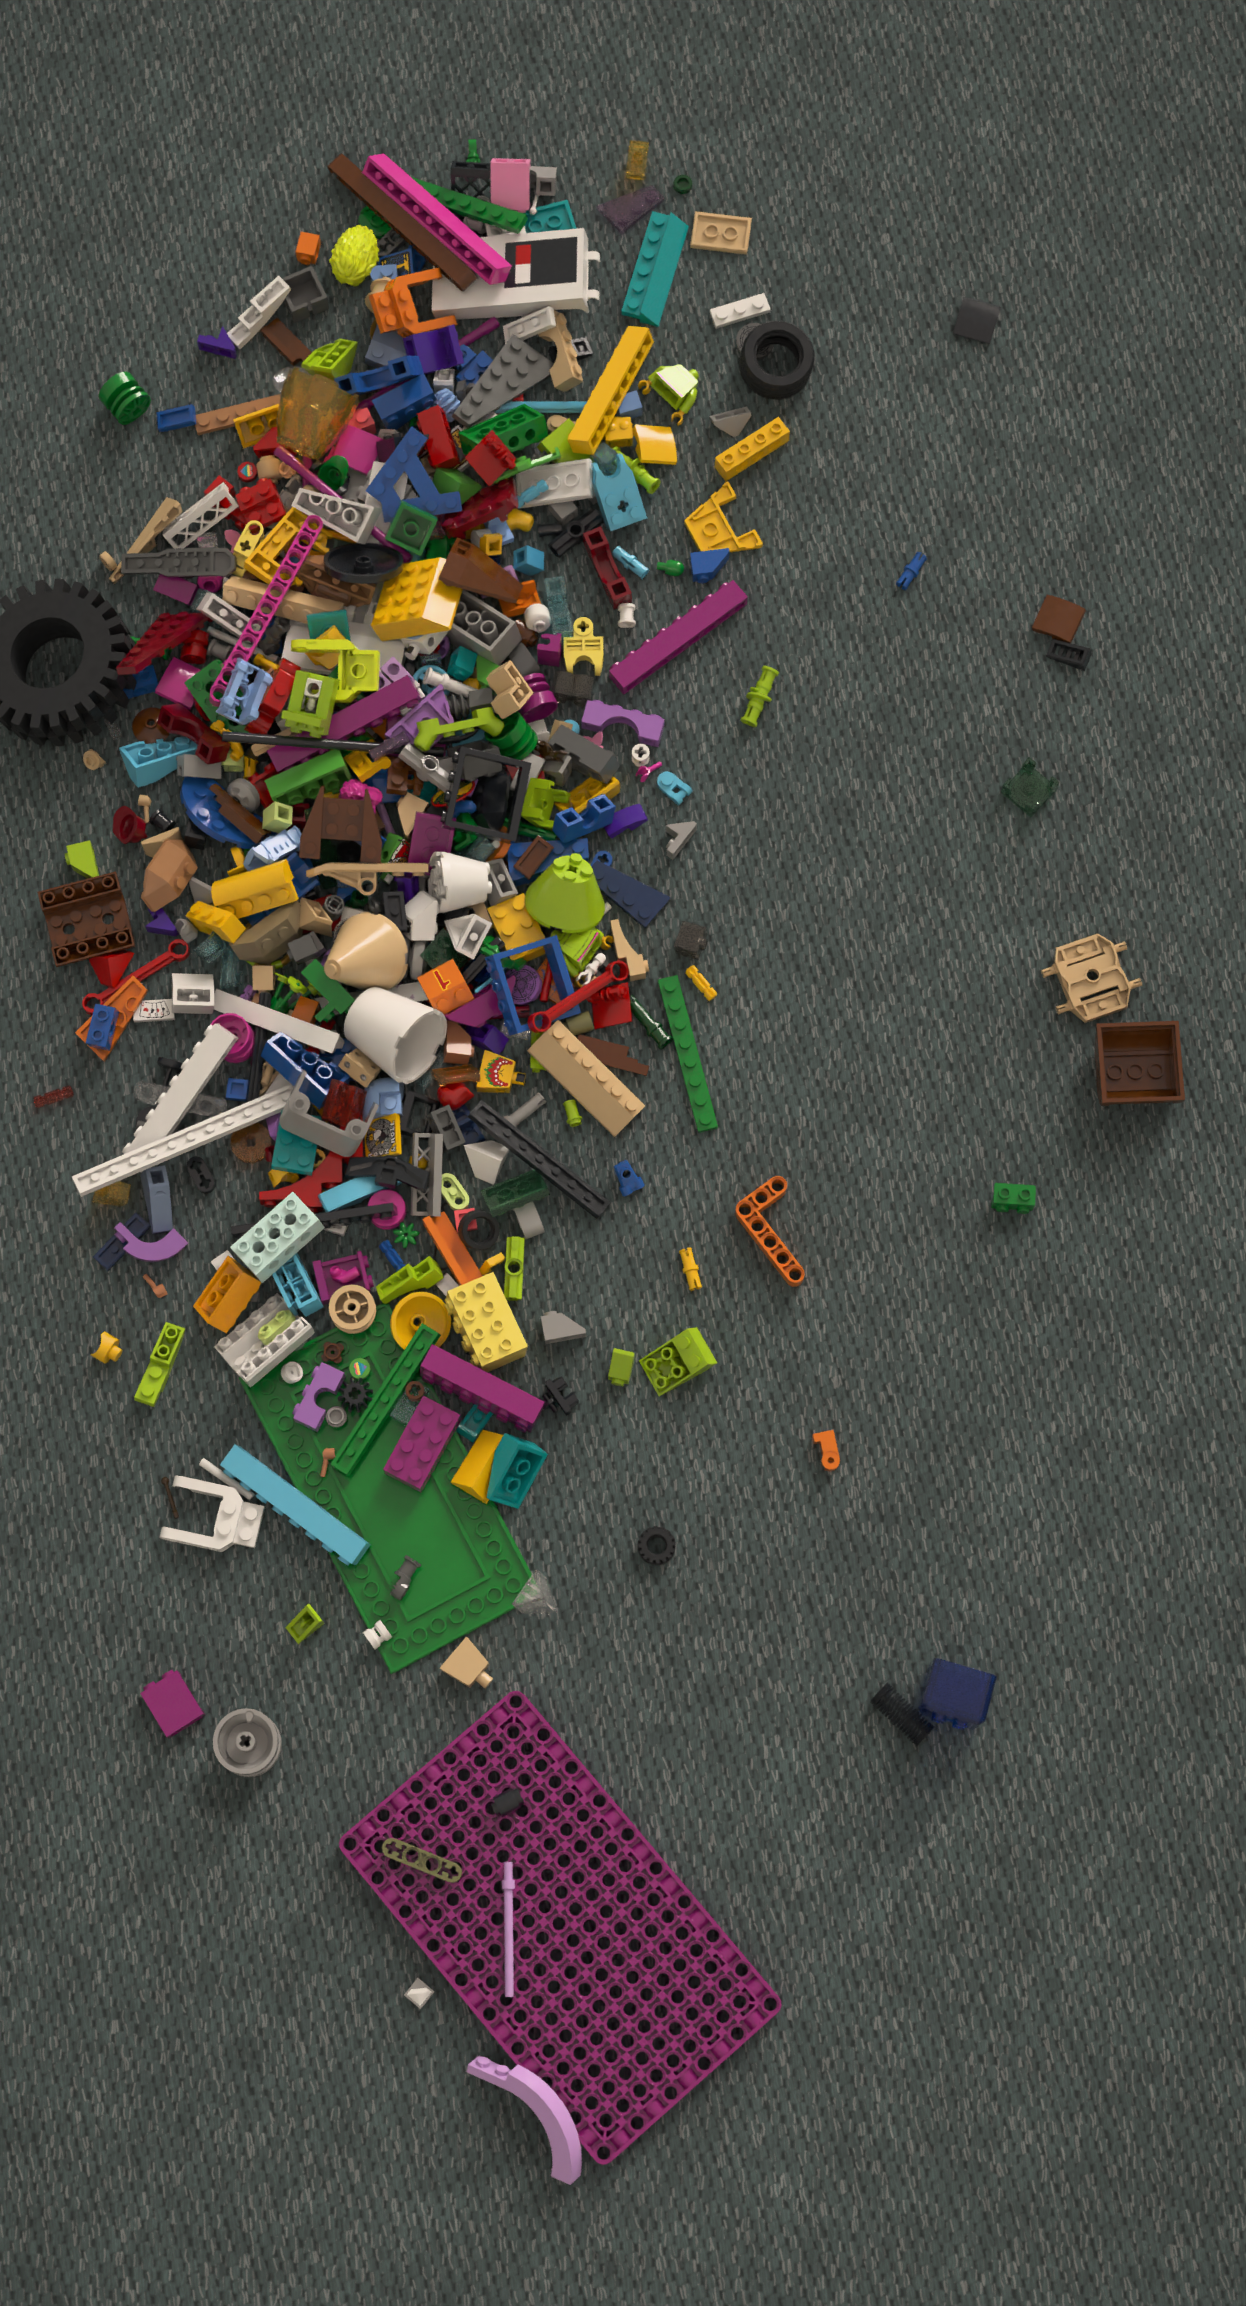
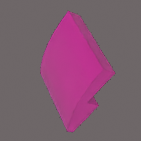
M344 424L331 457L335 455L343 456L348 461L349 468L367 476L368 472L372 469L373 461L376 460L378 455L376 442L383 439L359 428Z
M173 657L155 693L174 703H180L186 709L191 710L194 705V699L184 682L198 673L200 669Z

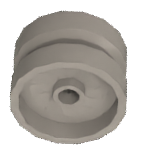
M403 935L408 949V953L405 954V964H408L403 979L407 977L410 968L412 980H418L417 977L424 974L427 968L429 940H414L412 948V940Z

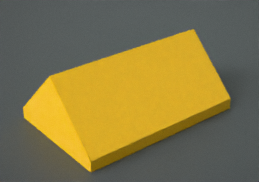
M289 400L233 419L243 448L255 445L272 427L285 424L291 425L294 431L298 430Z
M613 776L607 784L590 777L569 792L570 798L568 803L555 802L554 805L560 812L572 807L580 814L586 809L588 800L605 794L610 800L619 794L620 782Z
M482 1430L450 1483L487 1504L489 1501L487 1492L494 1454L503 1435Z

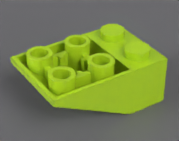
M697 1327L687 1328L639 1360L658 1396L667 1393L717 1364Z

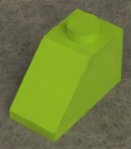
M90 840L67 846L68 853H65L67 865H71L75 872L87 879L99 876L94 849Z
M614 1348L608 1380H612V1384L617 1386H624V1383L629 1384L634 1364L633 1352Z

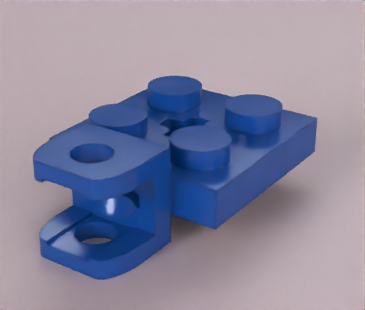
M461 345L460 349L463 353L464 363L455 366L459 371L455 379L457 381L465 380L467 385L470 383L476 384L480 378L479 375L486 371L493 360L483 350L476 356L468 346Z

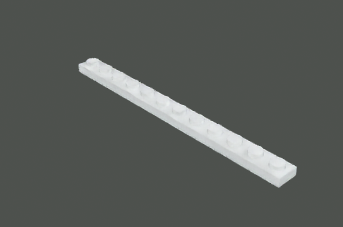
M290 1084L88 1169L72 1176V1180L80 1196H85L280 1113L284 1109L294 1086Z

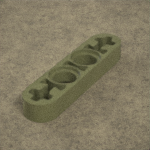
M389 1838L382 1845V1851L388 1858L450 1883H455L462 1877V1869L458 1864L395 1838ZM395 1842V1846L401 1850L403 1845L406 1846L402 1859L398 1858L400 1853L393 1851L392 1854H388L387 1844L391 1845ZM408 1851H417L418 1859L416 1862L410 1863L407 1861L406 1854ZM430 1858H435L438 1861L439 1865L435 1871H429L426 1867V1862ZM442 1862L447 1863L445 1868L452 1869L453 1866L456 1867L458 1876H453L452 1879H449V1874L444 1871L442 1876L438 1875L442 1869Z

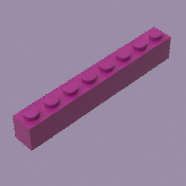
M734 580L722 584L716 593L707 595L701 604L692 606L686 615L677 617L671 626L662 628L656 634V637L643 642L641 648L629 652L620 663H614L610 667L609 678L623 695L746 606L748 601L747 595Z
M406 675L332 715L328 735H322L321 738L347 740L352 736L359 737L366 732L365 729L371 726L373 728L383 724L384 719L400 715L401 710L406 707L410 709L419 704L418 701L422 697L412 678ZM302 731V734L298 733L295 735L296 737L316 738L309 736L310 732ZM279 745L267 750L278 773L307 762L317 755H323L331 751L330 749Z

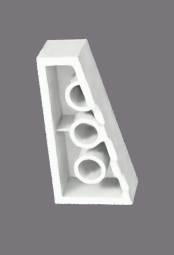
M302 488L299 489L291 505L309 516H319L323 524L361 544H366L382 511L378 507Z

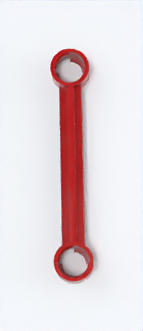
M182 939L173 940L169 944L168 951L120 980L115 988L109 987L100 994L90 993L86 995L82 1001L85 1012L93 1015L94 1009L86 1006L90 999L97 998V1000H100V1005H103L132 976L141 982L173 961L186 960L190 954L188 944ZM178 944L186 946V952L184 955L175 954L172 952L173 948Z
M620 960L609 963L605 972L545 1012L540 1011L531 1014L528 1018L529 1029L534 1033L547 1031L553 1020L609 983L626 979L629 974L627 964ZM615 964H617L620 967V975L618 976V978H616L612 972V968ZM537 1015L543 1018L540 1029L534 1023Z

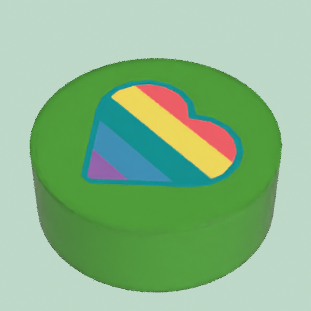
M357 1358L351 1362L349 1371L354 1379H366L370 1374L371 1368L368 1361L363 1358Z

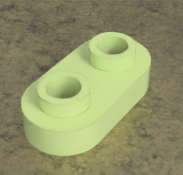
M450 1173L442 1174L441 1195L454 1211L466 1209L469 1205L467 1192L454 1175ZM449 1182L451 1187L445 1188L443 1186L444 1183ZM461 1199L463 1203L458 1205L455 1203V1200Z
M290 1310L278 1312L270 1322L259 1329V1340L264 1345H268L277 1335L283 1333L296 1320Z

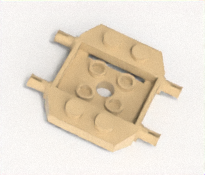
M1095 934L1056 948L1054 964H1052V967L1041 970V974H1043V978L1057 974L1067 999V1003L1056 1006L1058 1015L1072 1011L1079 1019L1087 1023L1127 1009L1131 989L1142 986V982H1140V978L1129 982L1120 967L1117 953L1127 950L1125 942L1114 945L1103 936ZM1090 971L1097 973L1098 979L1090 980L1087 977V973ZM1116 986L1118 987L1116 990L1081 1001V998Z

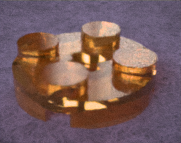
M257 1122L235 1131L231 1135L232 1152L240 1161L254 1164L262 1161L265 1158V1148L272 1145L269 1131ZM255 1138L256 1145L254 1147H247L248 1143L246 1140Z

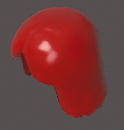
M458 1078L452 1079L447 1084H442L437 1090L439 1102L444 1107L450 1105L451 1110L459 1109L474 1097V1094Z

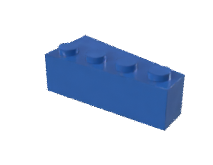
M282 1032L270 1038L261 1053V1057L293 1086L301 1070H305L307 1074L299 1091L305 1094L310 1102L319 1110L345 1091L351 1080V1077L347 1073L338 1070L335 1064L332 1062L328 1064L320 1059V1055L317 1053L308 1052L303 1049L302 1044Z

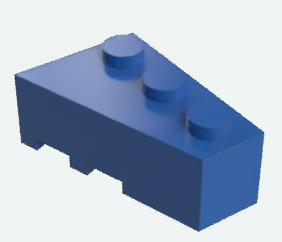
M423 373L373 399L372 402L386 429L397 430L414 418L417 413L431 406L437 401V398Z

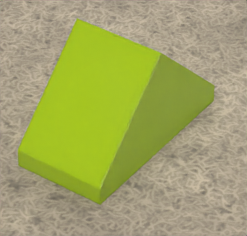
M308 1604L285 1628L299 1644L325 1623L311 1605Z

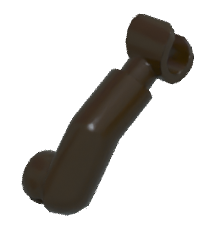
M537 740L536 745L539 746H535L534 750L538 751L546 761L564 763L563 756L564 754L567 755V751H552L547 742Z

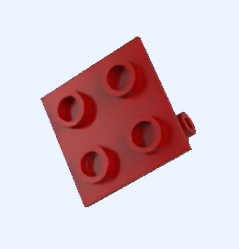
M493 430L464 457L489 487L507 468L511 470L516 466L514 463L516 457Z
M628 982L603 987L587 998V1001L592 1003L595 1030L632 1022Z

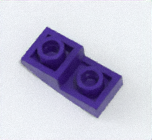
M640 804L632 805L615 812L612 824L605 826V830L610 838H614L628 828L633 831L648 821V818Z

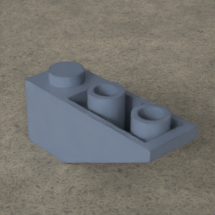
M165 1165L150 1167L143 1170L140 1177L152 1234L168 1232L173 1229L166 1167Z

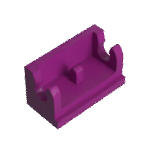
M162 574L159 575L153 588L155 592H159L189 606L193 605L201 590L198 585L180 577H167Z
M557 633V635H541L542 639H548L550 643L548 645H537L538 664L559 667L562 653V635L560 633Z

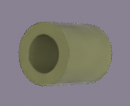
M589 1011L567 1017L565 1022L562 1023L574 1036L594 1030Z

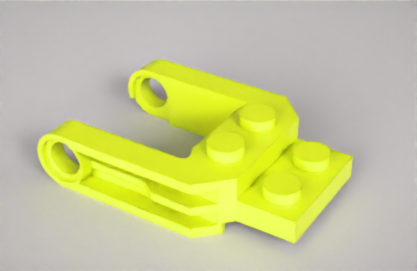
M348 639L291 640L292 652L340 653L338 656V679L340 681L335 703H351L361 692H377L379 690V650H359ZM319 690L311 691L313 694H317Z

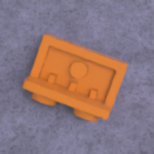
M534 580L521 583L523 588L516 604L498 599L503 615L507 617L524 614L526 608L530 605L541 604Z

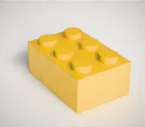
M524 893L487 908L497 937L505 943L504 951L545 939L538 922L532 918L526 909ZM540 946L508 956L507 958L512 960L523 958L528 962L546 953L544 947Z

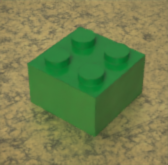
M401 500L387 529L385 539L421 556L438 519L436 516Z

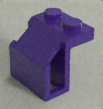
M455 325L403 338L406 355L419 356L424 375L464 363Z

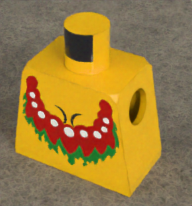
M484 1050L476 1086L477 1092L510 1093L512 1084L524 1086L526 1074L515 1072L516 1062L514 1060Z

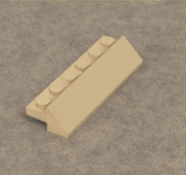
M559 1020L545 1031L528 1049V1052L614 1137L645 1107Z

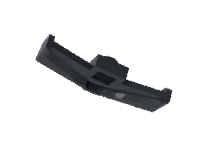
M390 1155L350 1157L345 1172V1179L376 1177L375 1185L396 1189L397 1182L400 1181L423 1193L427 1191L430 1172Z

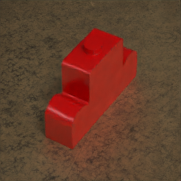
M284 657L280 660L272 675V684L267 686L258 708L259 717L247 723L244 730L254 734H267L275 717L281 712L292 691L296 670H301L300 666Z

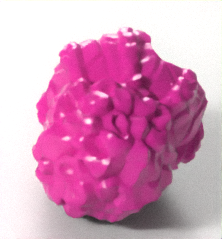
M351 779L343 783L339 798L364 800L365 789H368L374 813L376 814V806L382 802L383 795L378 788L370 787L357 779Z

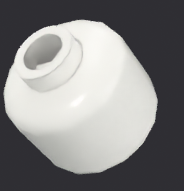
M533 604L526 608L524 619L527 628L541 633L550 627L551 617L545 605Z

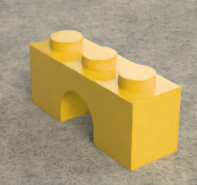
M197 901L192 905L190 911L185 915L198 931L211 935L214 931L222 940L233 944L246 929L232 912L201 901Z

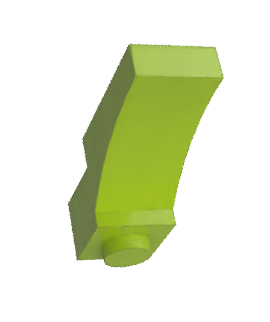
M428 1256L414 1267L408 1263L377 1285L376 1289L380 1300L387 1304L407 1292L424 1287L429 1289L443 1279L444 1276L439 1264Z

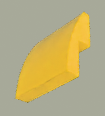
M634 425L632 431L637 441L635 450L640 463L676 465V446L670 427Z

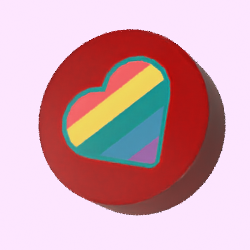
M251 462L240 464L237 470L238 477L243 482H252L257 477L256 466Z

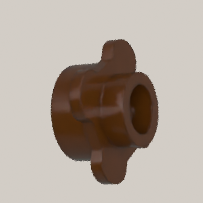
M325 1342L322 1360L324 1362L334 1361L336 1364L342 1361L341 1352L344 1350V1346L341 1343Z

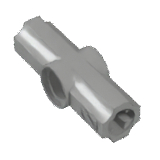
M408 743L398 757L416 770V775L420 780L432 782L443 792L449 790L451 784L448 782L449 773L439 766L438 759L431 755L425 756Z

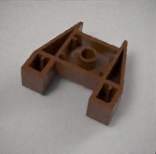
M321 786L300 837L299 858L320 859L321 838L362 841L360 862L381 863L382 840L369 790L365 789L364 800L324 797L325 786Z

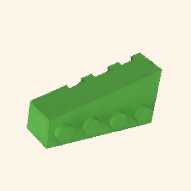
M334 749L266 779L265 783L273 802L276 801L291 806L302 803L306 798L316 799L321 786H325L324 794L332 792V794L340 793L343 783L345 781L348 782L353 777L340 750Z

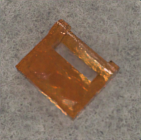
M472 1064L432 1069V1077L438 1082L439 1087L473 1081V1083L480 1082V1072Z

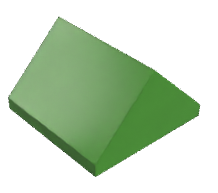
M437 467L432 480L439 494L460 491L461 504L482 488L480 484L458 469Z

